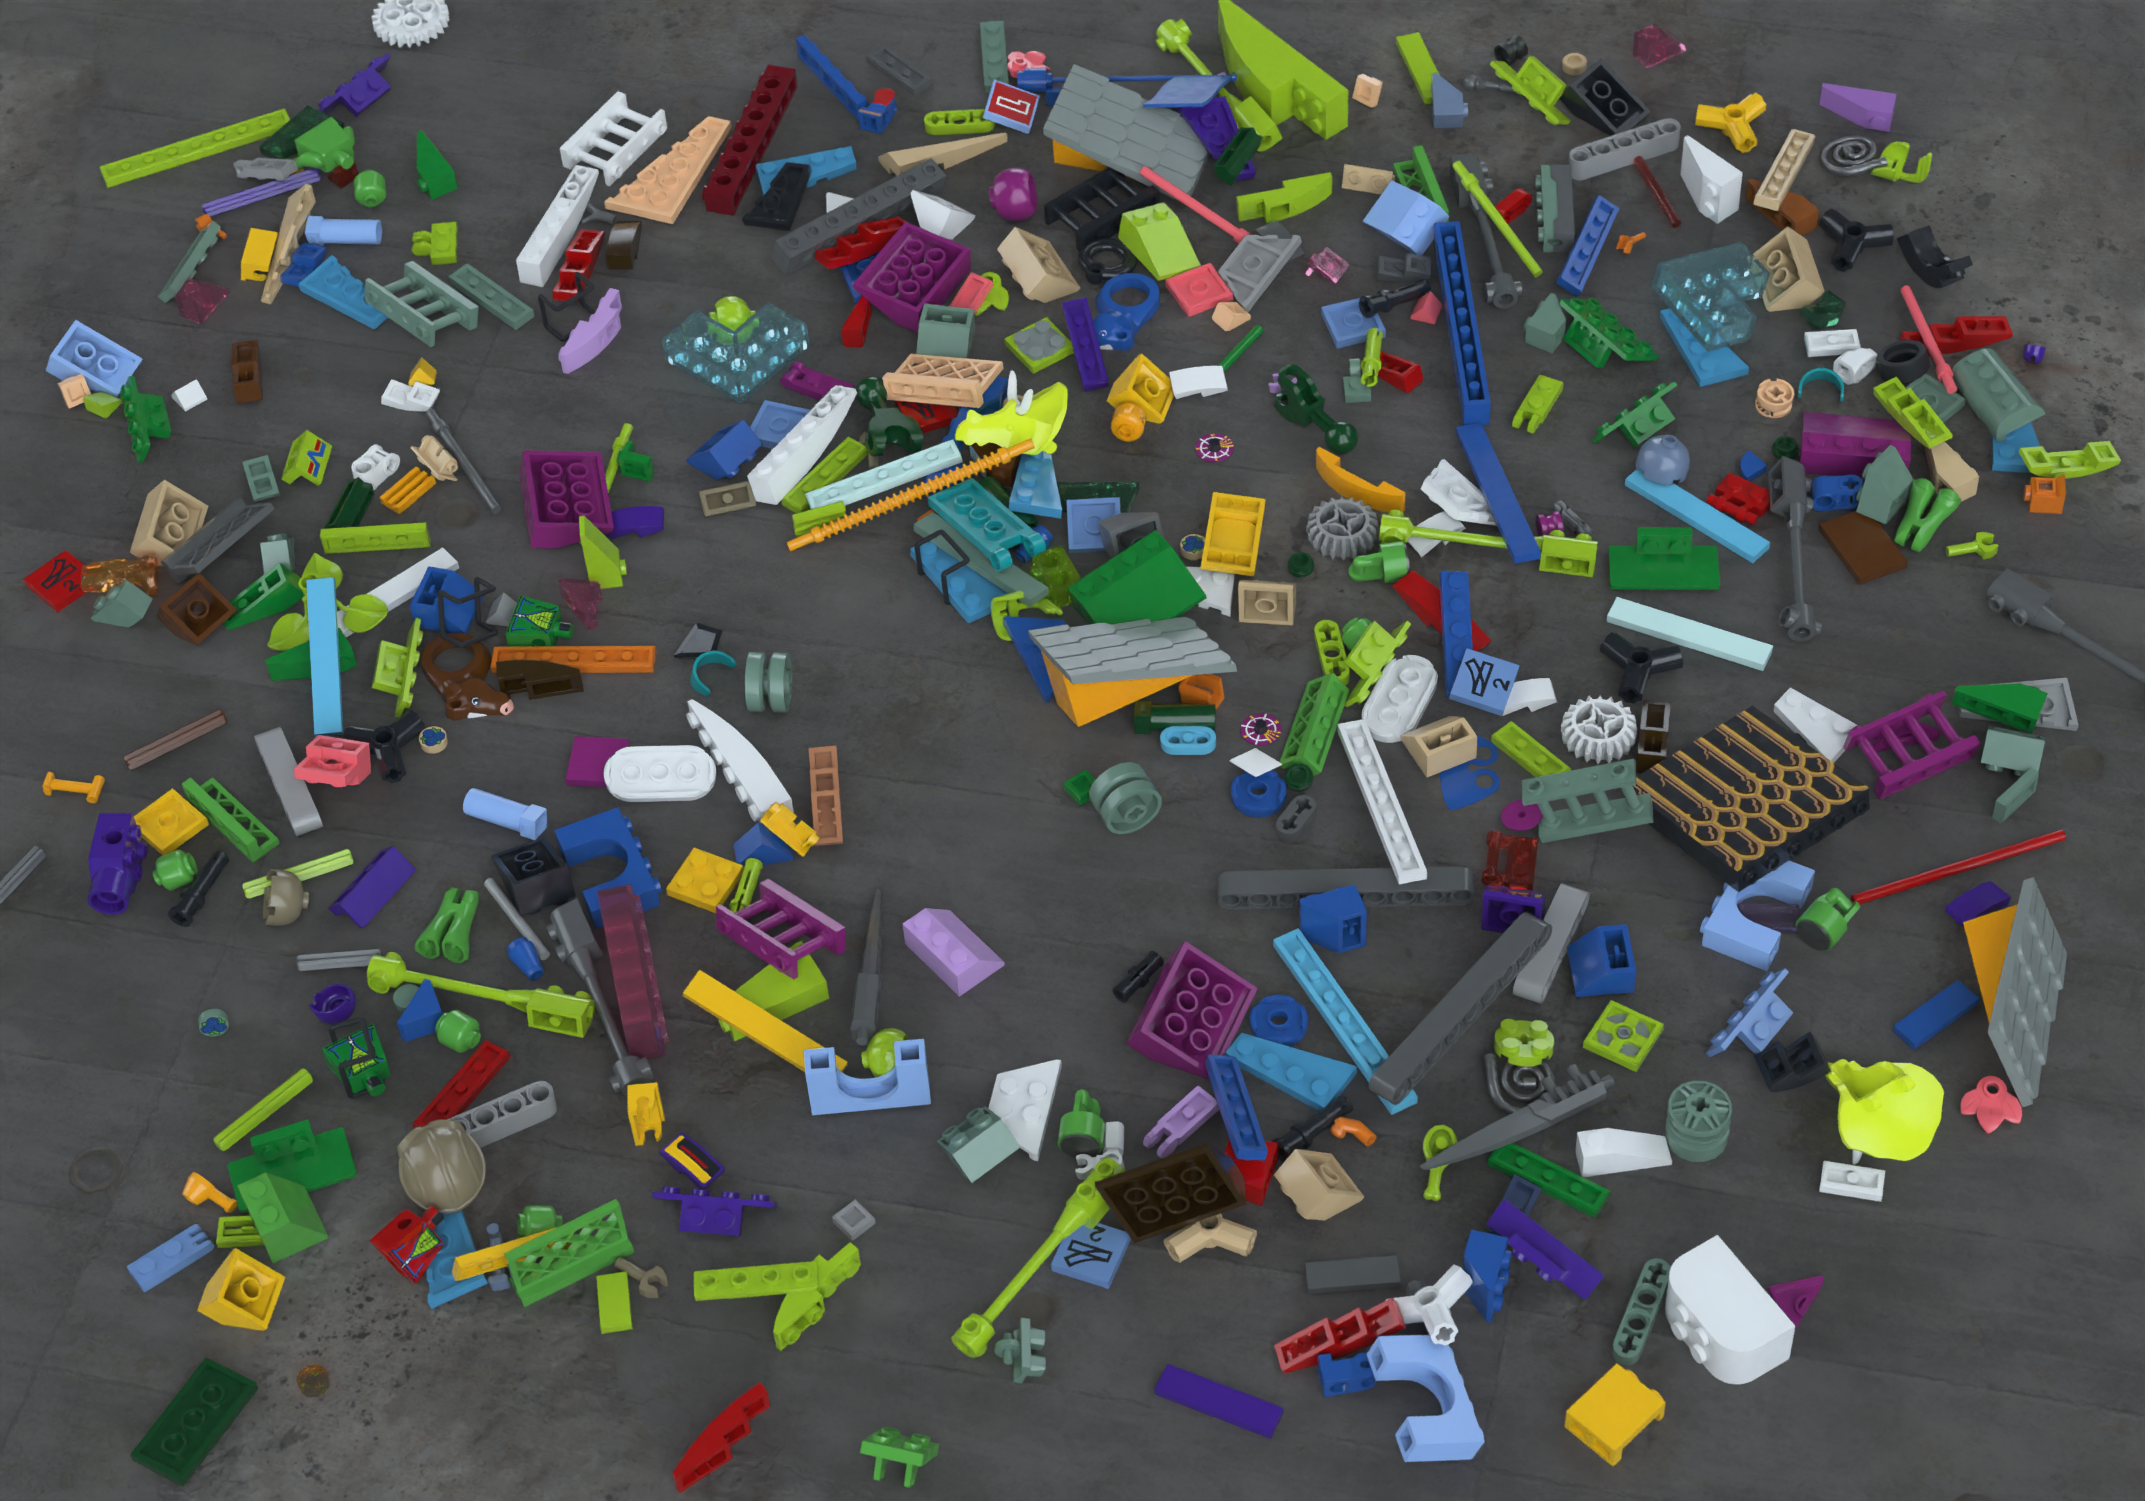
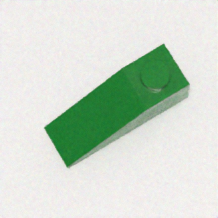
M422 130L417 131V172L419 179L416 182L422 193L426 192L429 198L433 200L458 189L454 170Z
M279 562L229 602L237 612L224 622L225 628L232 630L288 610L305 596L299 587L300 576Z
M338 628L340 673L356 667L357 663L351 645L342 630ZM310 640L265 659L272 681L311 678Z
M2021 683L1957 686L1951 705L2032 734L2048 693L2041 691L2037 687Z

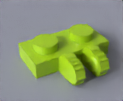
M457 222L432 224L431 233L426 230L413 233L412 241L415 244H413L411 252L414 255L431 256L432 265L457 263Z

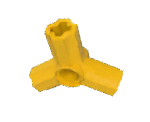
M1754 93L1747 96L1740 103L1730 104L1725 108L1699 104L1695 125L1721 129L1726 136L1730 137L1736 150L1741 151V153L1750 152L1757 145V138L1749 123L1766 111V103L1761 95Z

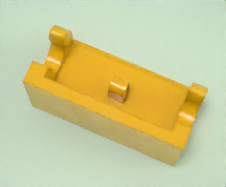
M255 228L250 229L241 260V280H266V275L257 274L255 271H269V265L278 239V232Z
M658 1083L627 1085L628 1116L635 1146L644 1145L646 1139L645 1132L648 1130H654L655 1139L659 1141L662 1137V1121H665V1114Z

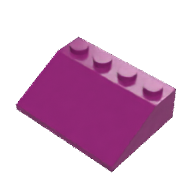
M905 222L854 282L853 288L896 324L918 333L924 304L943 305L970 272V248Z
M1803 412L1800 463L1804 465L1805 473L1830 476L1856 475L1862 478L1867 464H1872L1879 452L1883 453L1890 445L1896 447L1909 471L1911 434L1896 420Z
M523 450L519 475L530 548L557 549L580 542L579 516H585L603 534L613 531L614 525L601 452Z
M1184 941L1170 954L1126 1044L1150 1060L1210 1080L1205 1066L1207 1055L1225 1056V1052L1229 1049L1258 988Z

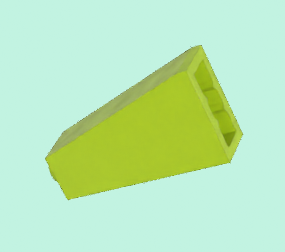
M799 941L789 949L793 950L801 946L803 942ZM810 954L797 961L798 978L794 980L769 964L735 991L780 1020L829 999L827 981ZM718 1019L723 1032L729 1031L734 1041L746 1037L743 1033Z

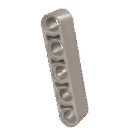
M1672 118L1662 119L1573 148L1569 153L1572 179L1585 180L1676 150L1679 146L1680 123Z
M281 727L255 735L256 745L295 836L298 837L322 828V821L305 781L295 779L294 768L297 766V763Z
M1563 883L1560 884L1543 920L1552 925L1551 937L1545 946L1517 975L1513 987V995L1540 1004L1543 1003L1567 952V946L1570 945L1585 913L1590 892Z
M537 1081L447 1120L460 1122L465 1132L481 1148L551 1118L557 1112L558 1107L551 1084L546 1081Z

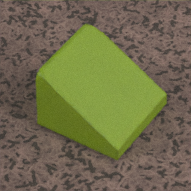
M103 391L83 397L86 410L105 419L123 403L121 399Z

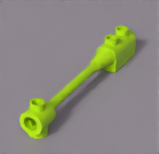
M1182 19L1177 22L1175 20H1167L1158 27L1156 33L1158 39L1155 42L1162 52L1167 49L1171 53L1181 52L1200 75H1213L1187 46L1189 36L1192 33ZM1224 87L1219 90L1217 95L1219 97L1225 96L1238 129L1240 130L1241 127H1254L1256 134L1263 137L1257 151H1266L1283 139L1277 125L1251 96L1242 102L1230 94Z
M1391 510L1388 515L1382 514L1379 541L1381 543L1396 541L1407 543L1411 537L1507 549L1502 537L1413 526L1410 518L1404 517V513L1400 510ZM1553 530L1549 535L1534 536L1541 551L1539 571L1593 577L1598 541H1593L1590 535L1582 533L1578 534L1576 538L1565 537L1562 531Z
M389 952L385 957L374 955L367 969L368 986L376 993L385 994L389 991L390 987L398 989L404 981L421 985L425 979H428L434 988L505 1002L507 1005L526 1012L528 1026L584 1038L594 1017L595 1003L588 993L578 991L575 995L564 994V991L556 985L549 986L547 990L537 988L536 990L506 991L409 971L406 969L405 962L401 956L395 952Z
M1108 1157L1098 1162L1095 1169L1083 1183L1078 1185L1076 1191L1066 1202V1207L1057 1221L1052 1234L983 1315L972 1313L962 1322V1325L951 1337L953 1344L962 1353L971 1358L983 1355L987 1350L988 1342L995 1335L992 1322L1059 1243L1083 1225L1092 1230L1110 1208L1096 1189L1095 1182L1125 1172L1121 1165Z

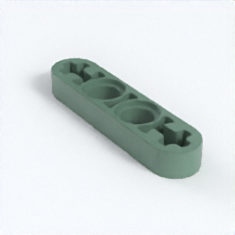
M1651 1259L1644 1265L1615 1336L1612 1355L1614 1360L1621 1365H1633L1640 1359L1666 1294L1671 1267L1663 1259ZM1660 1271L1662 1273L1658 1276L1655 1286L1651 1284L1652 1274ZM1642 1294H1650L1656 1301L1653 1304L1646 1305L1641 1303L1638 1297ZM1632 1319H1640L1646 1326L1643 1329L1635 1330L1629 1326L1628 1322ZM1628 1338L1632 1339L1631 1350L1628 1353H1623L1622 1349L1626 1347Z

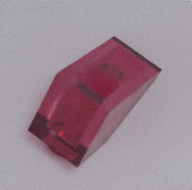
M1652 24L1634 33L1633 56L1646 68L1684 52L1687 48L1674 34L1656 24Z
M189 279L175 295L181 317L203 324L228 295L230 290L227 287L209 281Z

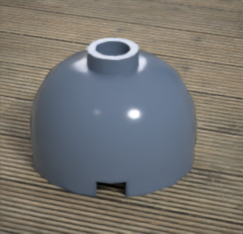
M1668 434L1655 436L1648 439L1640 448L1635 461V468L1638 471L1640 467L1644 471L1643 477L1655 483L1672 485L1673 480L1679 479V483L1686 479L1689 471L1690 455L1686 446L1675 436Z

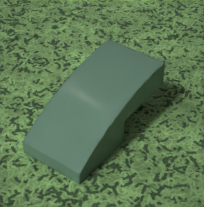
M268 455L242 462L254 502L280 495Z

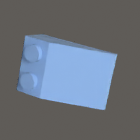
M1391 180L1363 222L1411 253L1422 256L1434 239V223H1444L1448 220L1449 216L1433 201Z
M75 320L50 355L46 371L62 381L71 376L74 377L82 374L89 390L103 391L118 397L122 385L126 384L128 377L134 374L143 359Z

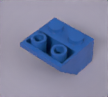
M428 566L410 604L413 621L415 618L421 619L420 628L440 631L438 592L443 590L460 599L473 594L474 585L454 570ZM443 597L445 632L467 634L475 616V599L462 604H456Z
M1356 885L1338 887L1329 892L1312 894L1300 899V931L1307 941L1336 953L1366 946L1367 911Z
M1627 924L1596 927L1567 946L1575 997L1634 992L1636 967Z
M1471 1230L1464 1254L1463 1271L1470 1275L1473 1283L1465 1293L1485 1321L1492 1323L1495 1311L1501 1312L1504 1300L1503 1289L1504 1286L1508 1285L1511 1268L1509 1266L1512 1251L1507 1250V1237Z

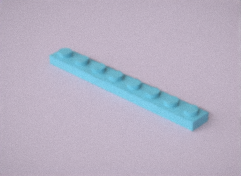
M1297 928L1273 939V947L1369 1083L1372 1075L1389 1055L1300 929ZM1413 1089L1397 1105L1378 1096L1391 1115L1416 1104L1418 1098Z

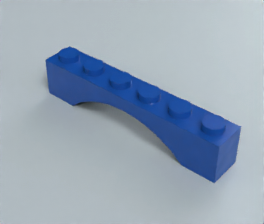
M996 377L983 393L984 403L980 408L959 406V413L956 418L952 419L950 431L947 436L943 437L941 443L954 440L961 454L965 443L955 440V432L958 425L967 418L969 410H974L981 415H988L1003 408L1002 403L1007 398L1008 378ZM959 463L924 476L923 482L927 483L928 478L934 480L935 475L941 477L943 472L945 475L949 473V470L953 472L956 470V467L960 469L962 465Z

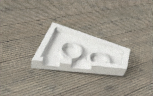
M1186 567L1207 597L1198 603L1199 607L1205 609L1212 607L1221 610V614L1230 616L1235 574L1202 570L1201 567Z
M1789 688L1774 704L1773 712L1794 733H1799L1807 742L1806 744L1833 763L1845 751L1843 746L1848 732L1857 726V724L1792 688Z

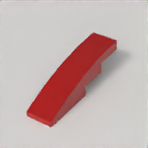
M898 216L858 224V232L856 234L837 237L835 247L816 250L815 260L830 270L872 256L885 247L906 221Z
M579 230L566 250L567 260L559 270L560 280L552 291L553 300L567 301L578 294L574 276L575 272H580L588 280L590 279L603 243L604 231ZM581 281L583 291L585 290L586 284L583 281Z
M1957 316L1954 324H1929V329L1942 355L1984 347L2012 338L2013 336L2006 316ZM1902 332L1899 339L1900 341H1919L1925 345L1920 332Z
M1413 570L1393 584L1392 587L1427 627L1432 624L1442 636L1440 590ZM1471 619L1473 650L1480 652L1492 640Z
M1391 1297L1367 1311L1359 1307L1334 1321L1326 1317L1275 1344L1274 1347L1281 1370L1286 1374L1317 1365L1319 1355L1331 1354L1333 1360L1372 1345L1378 1336H1391L1405 1329L1406 1326L1398 1302Z
M760 1382L731 1403L690 1446L672 1473L675 1487L679 1494L731 1460L730 1446L751 1433L749 1420L770 1407L767 1390Z

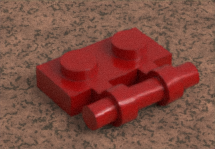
M1729 472L1717 486L1715 495L1709 494L1706 503L1714 506L1721 513L1727 512L1735 516V519L1741 523L1746 521L1755 525L1758 516L1763 517L1770 508L1769 490Z

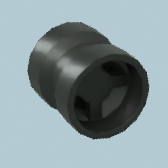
M1519 35L1511 36L1507 39L1506 43L1502 42L1494 48V55L1497 61H1505L1509 66L1514 64L1516 59H1522L1528 54L1527 44Z

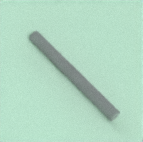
M488 878L484 882L486 889L521 935L526 937L528 941L533 942L540 960H546L550 956V952L495 880Z

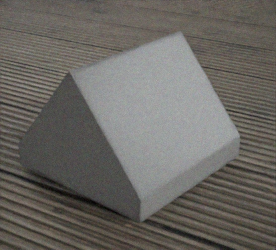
M503 592L493 601L486 624L508 627L517 602Z

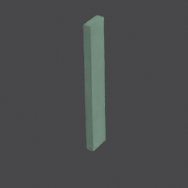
M932 512L914 523V532L923 538L937 530H944L969 557L970 562L966 566L1007 593L1019 590L1024 592V598H1019L1018 600L1028 607H1031L1048 595L1049 587L1013 564L1012 567L997 572L992 567L988 557L947 521ZM942 535L929 541L958 561L964 560Z

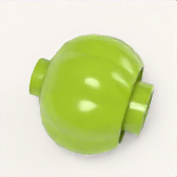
M724 297L715 304L714 312H709L711 333L719 332L718 339L725 343H736L745 340L749 336L752 326H757L755 310L750 311L746 302L739 297Z
M887 1028L875 1033L869 1040L867 1051H862L861 1054L864 1069L869 1068L875 1078L890 1072L896 1065L894 1041L909 1040L907 1034L895 1028Z

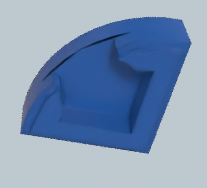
M1749 450L1741 459V477L1752 481L1767 472V465Z

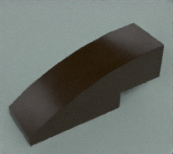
M617 221L614 224L605 254L608 269H633L634 259H637L642 221Z
M537 660L496 662L497 679L500 691L511 695L528 692L529 699L532 700L584 692L579 669Z
M1643 700L1636 773H1643L1666 759L1670 702Z

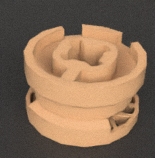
M1767 379L1763 381L1757 390L1755 400L1757 411L1769 418L1786 416L1792 408L1794 389L1788 382L1781 379L1776 381Z

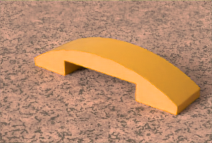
M1321 447L1316 449V469L1323 480L1337 493L1348 500L1353 496L1355 502L1363 500L1364 506L1370 505L1373 510L1388 513L1391 510L1405 511L1404 491L1385 481L1376 487L1340 468V457Z

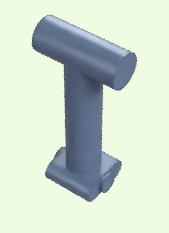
M495 1223L489 1224L487 1232L490 1239V1247L504 1243L499 1226ZM504 1268L492 1271L493 1276L488 1278V1282L493 1291H502L511 1287Z

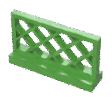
M617 1199L504 1254L511 1278H509L511 1285L523 1307H526L615 1263L619 1257L625 1258L633 1254L634 1249L628 1239L621 1206ZM611 1214L607 1221H602L603 1217ZM583 1228L579 1235L574 1234L575 1231ZM594 1229H600L595 1236H589ZM556 1241L551 1248H546L548 1244ZM567 1242L572 1243L567 1250L562 1249ZM528 1255L523 1262H518V1261H516V1260H518V1259H520V1258H522V1257ZM539 1256H544L540 1263H534Z

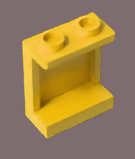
M1615 1364L1566 1411L1565 1428L1611 1466H1614L1622 1459V1451L1627 1444L1653 1419L1660 1421L1664 1417L1666 1402L1656 1390L1649 1389L1642 1384L1632 1371L1625 1370L1619 1364Z

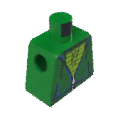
M520 596L505 635L508 646H555L558 637L572 639L574 624L563 622L560 607L557 605Z
M372 1023L368 1025V1030L375 1057L372 1060L345 1067V1071L353 1093L367 1089L370 1096L375 1097L385 1091L386 1085L382 1080L390 1076V1071L376 1029ZM362 1029L322 1048L328 1068L342 1083L343 1081L338 1069L339 1064L369 1055Z

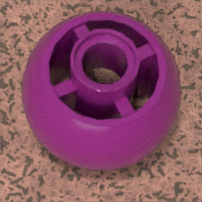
M1008 168L998 173L994 178V186L989 188L992 208L997 209L999 216L1007 221L1021 222L1031 218L1037 212L1038 206L1036 185L1032 173L1022 168Z

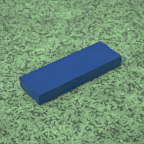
M1957 980L1895 1024L1893 1032L1915 1050L1977 1006L1979 998Z

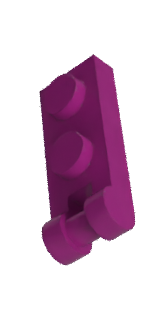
M794 361L789 367V372L784 373L780 378V383L785 388L819 401L835 385L855 389V385L806 368L799 361Z

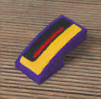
M682 1132L659 1151V1154L679 1174L683 1172L699 1190H705L725 1171V1168L706 1150Z

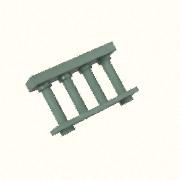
M414 261L405 263L403 279L383 287L370 278L365 281V301L430 347L435 346V331L458 322L469 331L477 328L479 306ZM407 287L413 291V293L401 298L393 295V293ZM422 299L430 303L416 310L409 306ZM440 310L446 314V316L434 321L426 318V316Z
M1634 759L1522 780L1523 805L1537 804L1543 815L1539 823V838L1542 843L1653 823V801L1650 793L1637 795L1633 788V785H1636V762ZM1621 788L1625 798L1609 801L1605 791ZM1593 793L1597 803L1581 806L1577 796ZM1565 798L1569 808L1553 811L1549 801Z

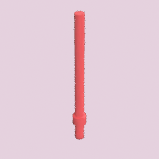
M1144 166L1141 169L1140 175L1234 237L1233 240L1238 244L1246 235H1251L1243 228L1238 229L1148 167Z
M1903 286L1900 292L1933 360L1937 378L1940 382H1943L1947 393L1953 394L1957 391V386L1952 378L1953 371L1950 365L1945 363L1910 286Z

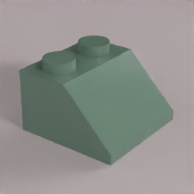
M1989 725L1981 763L1986 764V769L2003 772V768L2014 769V774L2022 776L2030 768L2039 772L2046 737Z

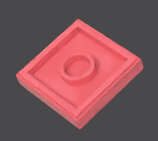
M1211 263L1165 279V286L1188 317L1217 307V304L1220 302L1233 301L1232 291Z

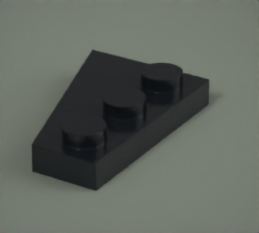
M786 162L771 181L769 190L763 197L759 196L756 200L754 209L750 214L746 213L742 218L744 225L790 231L812 172L810 165Z

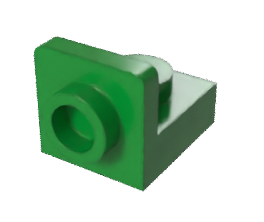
M628 441L624 449H621L617 456L621 475L651 482L654 477L652 457L637 454L634 442Z

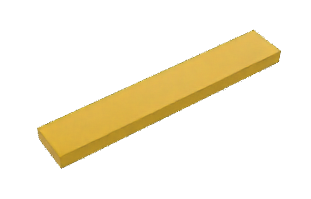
M701 970L697 972L683 992V997L805 1072L804 1050L825 1048ZM835 1054L837 1067L843 1072L848 1062Z

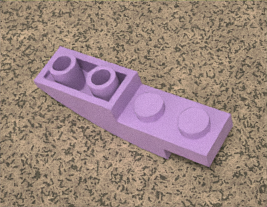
M609 288L605 297L600 299L599 307L595 314L590 316L589 322L580 320L576 328L570 332L569 340L564 347H561L558 356L563 373L569 374L591 361L617 335L621 329L619 313L622 309L619 290Z

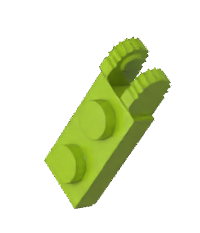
M1539 374L1515 414L1512 426L1519 428L1525 418L1530 419L1527 431L1534 433L1540 423L1544 422L1561 394L1564 382Z

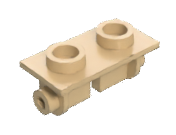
M1344 164L1342 188L1382 194L1391 180L1395 181V175H1393L1392 171Z
M424 436L420 447L411 446V449L418 456L417 459L429 467L431 474L441 481L445 479L457 481V478L452 474L458 469L457 460L447 450L443 449V446L434 436Z

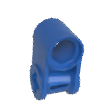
M1856 475L1819 476L1814 478L1811 485V498L1814 501L1813 508L1820 512L1856 510L1859 504L1856 497L1858 491L1863 486L1862 479ZM1850 496H1853L1852 503H1850Z

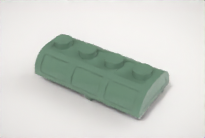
M1983 348L1973 352L1958 361L1952 368V378L1957 386V391L1966 399V403L1998 442L2007 439L2006 434L2045 415L2042 407L2030 395L1995 350Z

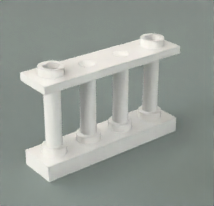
M619 91L616 92L560 147L563 167L571 170L578 162L583 161L602 169L606 185L611 186L667 130L665 111L660 109L652 118L628 109L626 94ZM626 118L643 125V127L636 133L617 124ZM611 132L629 141L621 147L602 138ZM598 147L615 155L606 161L588 152L592 148Z

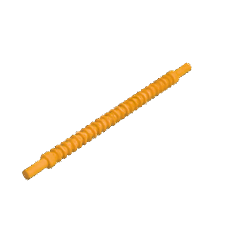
M1030 438L1007 449L1006 447L999 448L997 453L991 452V455L988 457L984 455V458L981 460L977 458V461L974 463L970 461V464L967 466L963 464V467L960 469L956 467V470L953 472L949 470V473L946 475L943 472L941 477L935 475L934 480L928 478L927 483L921 481L920 486L914 484L913 489L907 487L906 492L900 490L899 495L893 493L892 498L886 496L885 501L879 499L878 504L872 502L871 507L865 505L864 510L858 508L857 513L851 511L850 516L844 514L843 519L837 517V521L833 522L830 520L828 525L823 523L821 528L815 526L811 528V532L788 541L790 552L812 542L820 543L825 540L824 537L831 538L833 533L838 535L840 530L845 532V528L852 529V525L859 526V522L865 524L866 519L872 521L873 516L879 518L880 513L886 515L887 510L893 512L894 507L900 509L902 504L907 506L909 501L914 503L916 498L921 500L923 495L928 497L930 492L935 494L937 489L942 491L944 486L949 488L951 483L956 485L958 480L964 482L965 477L971 479L972 474L978 476L979 471L985 473L986 468L992 470L993 465L999 467L1001 462L1002 464L1009 463L1011 458L1034 449L1033 441Z

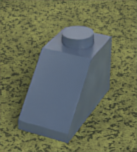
M1433 73L1431 81L1433 129L1463 128V120L1468 118V103H1463V93L1440 75Z

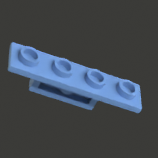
M1785 968L1776 973L1770 971L1759 981L1761 987L1757 991L1751 992L1744 999L1743 1003L1745 1006L1743 1009L1733 1013L1727 1020L1728 1027L1725 1030H1720L1711 1039L1710 1042L1713 1045L1706 1052L1709 1058L1724 1051L1736 1036L1755 1055L1764 1050L1793 1014L1786 1004L1773 992L1789 973Z

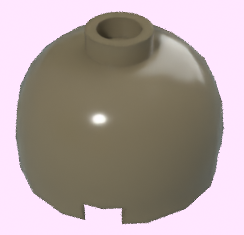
M269 869L266 880H271V886L264 890L263 919H266L264 925L285 926L298 919L302 909H307L309 892L303 891L301 880L292 872Z

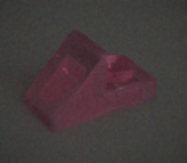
M565 578L559 580L562 599L588 631L598 626L596 619L598 609L595 604L603 600L600 584L594 581Z

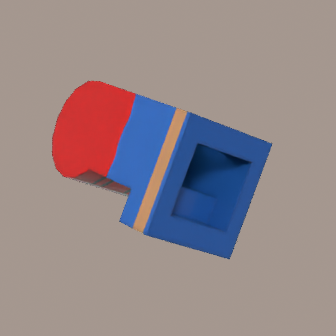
M884 88L876 91L874 100L869 107L862 106L859 109L860 129L879 134L884 132L897 111L894 101L895 92L893 90Z

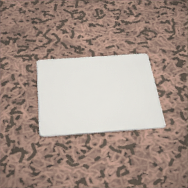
M1257 748L1229 760L1255 777L1282 765Z

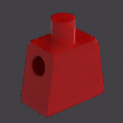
M1229 1139L1224 1154L1232 1158L1244 1176L1246 1201L1263 1206L1278 1162V1143L1265 1141L1268 1150L1265 1161L1236 1159Z

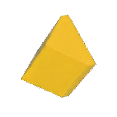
M421 357L411 371L408 382L409 386H414L416 381L425 385H434L437 370Z

